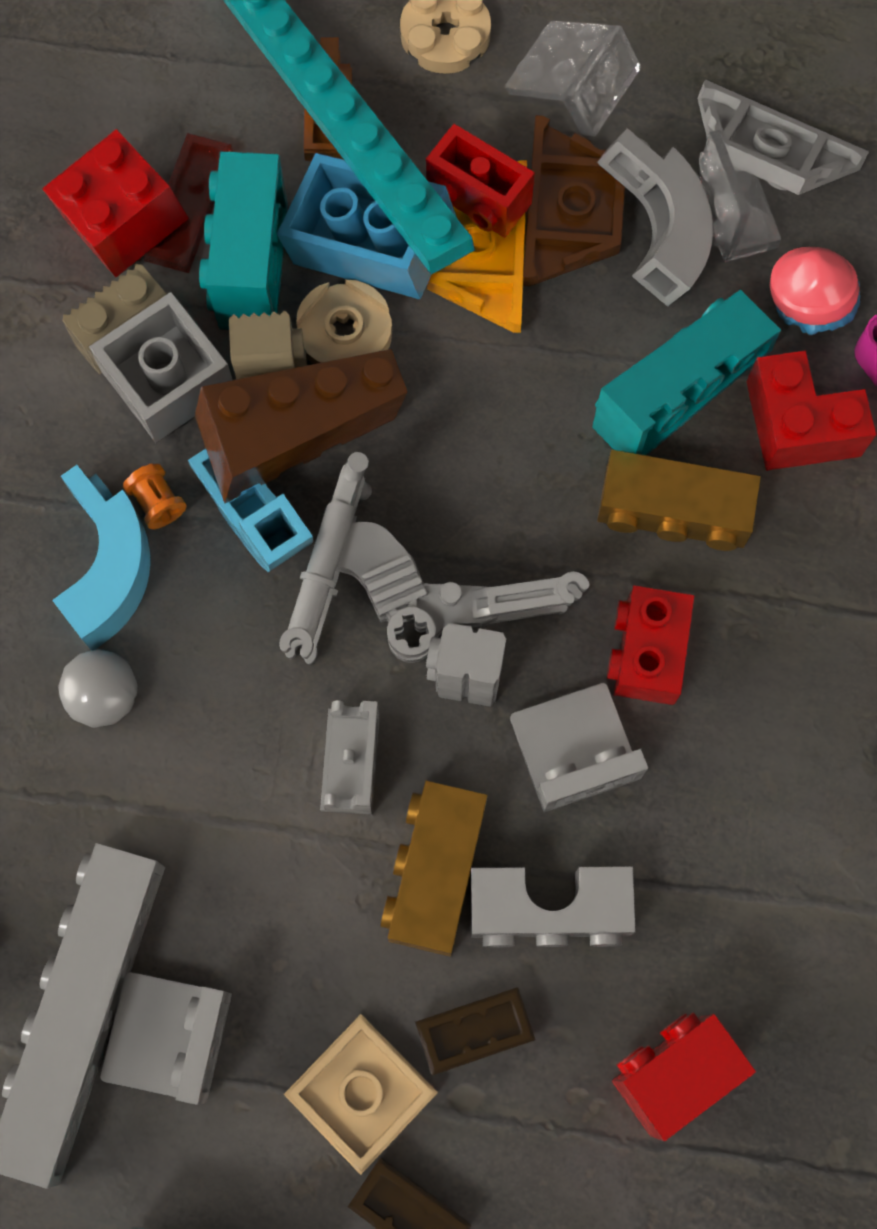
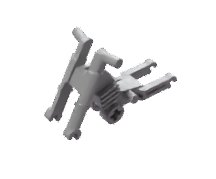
M354 452L348 457L346 464L342 466L332 501L326 507L306 572H301L300 579L303 582L288 629L282 634L279 646L290 660L296 657L297 649L302 647L300 655L304 658L306 664L313 665L318 657L317 644L332 597H336L338 593L335 586L340 572L352 575L366 589L380 623L386 620L388 622L387 636L391 652L396 658L407 663H415L425 659L428 655L431 637L442 635L443 627L447 623L478 629L493 623L556 613L564 614L568 606L582 597V592H585L590 584L583 574L574 571L565 573L562 577L495 587L458 585L454 582H447L445 584L424 583L414 558L387 529L372 522H356L357 516H354L358 502L359 500L368 499L371 496L372 488L363 476L368 467V458L361 452ZM414 623L417 632L426 631V634L420 637L418 647L409 648L408 642L405 639L396 640V637L403 635L404 625Z

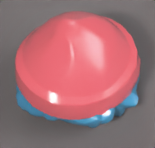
M822 247L796 248L781 256L773 267L770 278V291L778 315L784 320L785 324L798 325L802 333L813 335L818 331H833L853 321L860 306V283L854 267L843 256L830 249Z

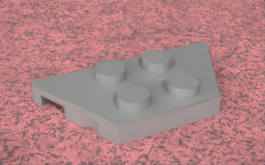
M708 80L704 81L697 98L711 156L723 161L733 170L746 171L764 179L772 187L779 190H788L800 195L859 171L869 153L867 150Z

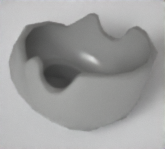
M96 649L78 654L64 667L58 689L62 706L74 721L91 728L116 724L130 713L137 696L138 684L126 659L115 652Z

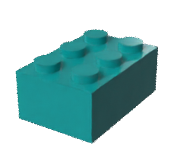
M220 151L218 171H211L209 177L210 200L215 201L214 214H206L204 238L205 243L210 244L209 259H201L199 281L201 289H207L208 311H214L219 329L229 330V318L233 314L238 318L243 314L248 317L253 313L259 317L263 312L269 316L274 311L278 314L284 246L277 236V232L288 211V201L279 154Z

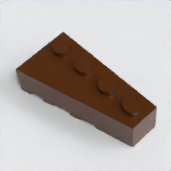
M392 349L202 386L195 418L224 504L239 497L242 491L258 483L262 486L278 478L281 472L301 462L306 464L320 457L323 451L339 443L344 445L394 420L408 391Z

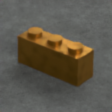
M611 450L606 467L597 522L606 523L610 529L622 533H633L637 529L656 532L659 538L672 542H682L687 538L706 541L707 546L716 550L731 551L737 547L744 548L753 532L761 476Z
M426 780L422 794L412 793L406 823L415 826L410 846L400 844L393 875L401 876L402 880L398 896H387L380 926L390 929L388 934L389 942L451 957L485 811L486 794Z

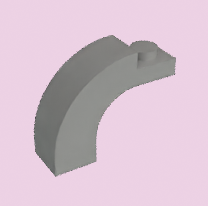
M627 128L610 145L597 163L640 200L648 213L652 226V242L647 255L632 277L668 307L691 289L706 265L713 237L711 209L697 174L674 147L661 158L650 148L647 142L638 138Z

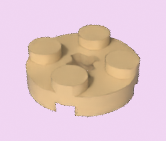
M410 0L405 5L400 19L402 46L407 54L409 51L412 56L418 59V65L428 71L443 74L460 72L470 67L471 60L475 59L480 53L481 58L487 51L491 36L489 10L483 3V0ZM440 23H451L456 27L450 29V34L443 35L440 28L436 26Z
M345 280V284L330 286L328 282L319 285L303 299L297 311V329L302 328L304 350H306L307 359L312 364L388 350L390 347L392 319L386 300L376 289L361 281ZM348 319L354 321V333L344 336L336 334V328L333 325L336 321L343 324Z

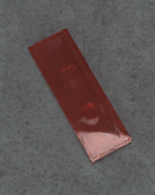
M187 133L168 185L189 219L143 256L145 262L185 273L190 272L204 234L206 214H211L215 201L210 200L209 195L210 172L218 171L220 151L233 152L231 144Z

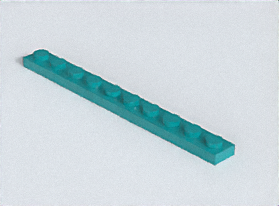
M223 0L431 275L475 251L472 236L285 0Z

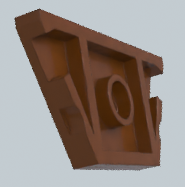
M535 115L531 170L535 172L532 204L528 208L523 268V286L527 287L615 256L620 253L622 241L625 186L597 163L606 150L596 148L591 141L576 133L571 138L549 126L550 119L541 115Z

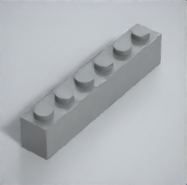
M95 843L92 855L85 854L79 865L76 884L81 885L74 906L68 905L61 917L58 936L63 937L57 956L56 958H49L43 969L40 989L45 991L38 1011H31L26 1019L21 1035V1042L25 1043L26 1046L20 1064H14L11 1067L3 1085L2 1097L7 1098L0 1119L1 1175L46 1189L61 1184L113 1027L126 974L132 970L165 870V866L156 860Z

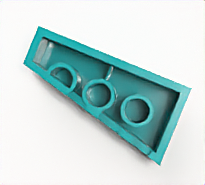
M741 289L726 300L723 298L717 299L707 308L700 319L690 326L682 328L669 341L601 388L599 399L595 403L596 412L592 428L613 450L647 456L751 369L757 357H764L769 354L776 343L781 329Z

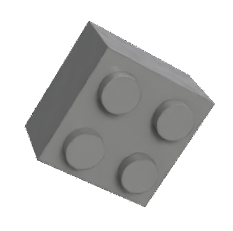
M172 292L89 346L101 372L155 443L195 416L202 386L233 380L226 361Z

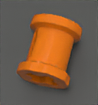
M153 463L142 466L134 471L124 481L123 488L127 495L134 496L146 514L144 521L148 528L159 529L179 518L186 510L187 505L182 497H175L164 480L165 471L161 464Z

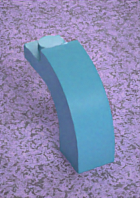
M204 449L188 460L190 467L217 504L218 510L250 554L267 572H270L313 543L312 534L284 494L276 498L266 484L261 486L258 483L242 491L239 497L224 504L207 450Z
M75 465L61 475V478L96 524L99 535L98 552L89 571L52 601L91 650H96L121 630L139 606L149 579L150 548L145 528L125 492L121 490L113 496L97 474L88 479L79 466Z

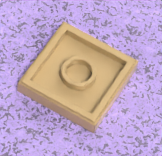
M360 1014L284 1095L361 1175L434 1098L438 1091Z

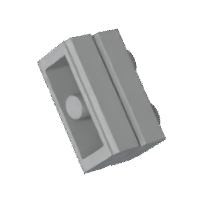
M447 623L443 627L441 638L431 637L426 668H428L427 680L436 681L438 697L462 701L464 697H467L468 703L489 707L494 702L496 703L506 645L504 633L481 628L477 633H474L470 626Z

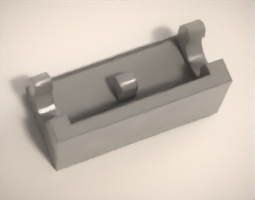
M337 700L332 702L331 709L328 708L321 812L372 815L380 716L378 702L362 701L360 707L345 706L344 702Z

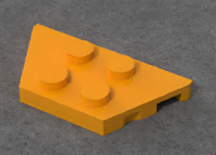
M527 160L517 161L527 167ZM453 207L457 219L472 236L475 251L432 274L427 284V290L513 333H521L525 213L507 237L503 238L492 230L484 231L471 221L468 215Z

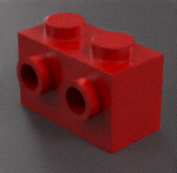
M456 124L451 126L426 158L427 181L446 186L453 207L468 215L471 221L484 231L492 230L506 238L532 204L535 172Z
M633 585L628 600H619L614 630L623 631L621 648L611 649L607 679L616 680L614 696L668 705L676 703L682 690L694 595Z

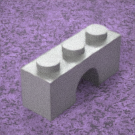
M525 867L471 868V938H482L483 947H514L515 937H536L537 947L568 946V937H590V946H622V936H631L635 933L633 867H579L575 872L574 899L569 906L557 911L542 909L529 898L525 885Z

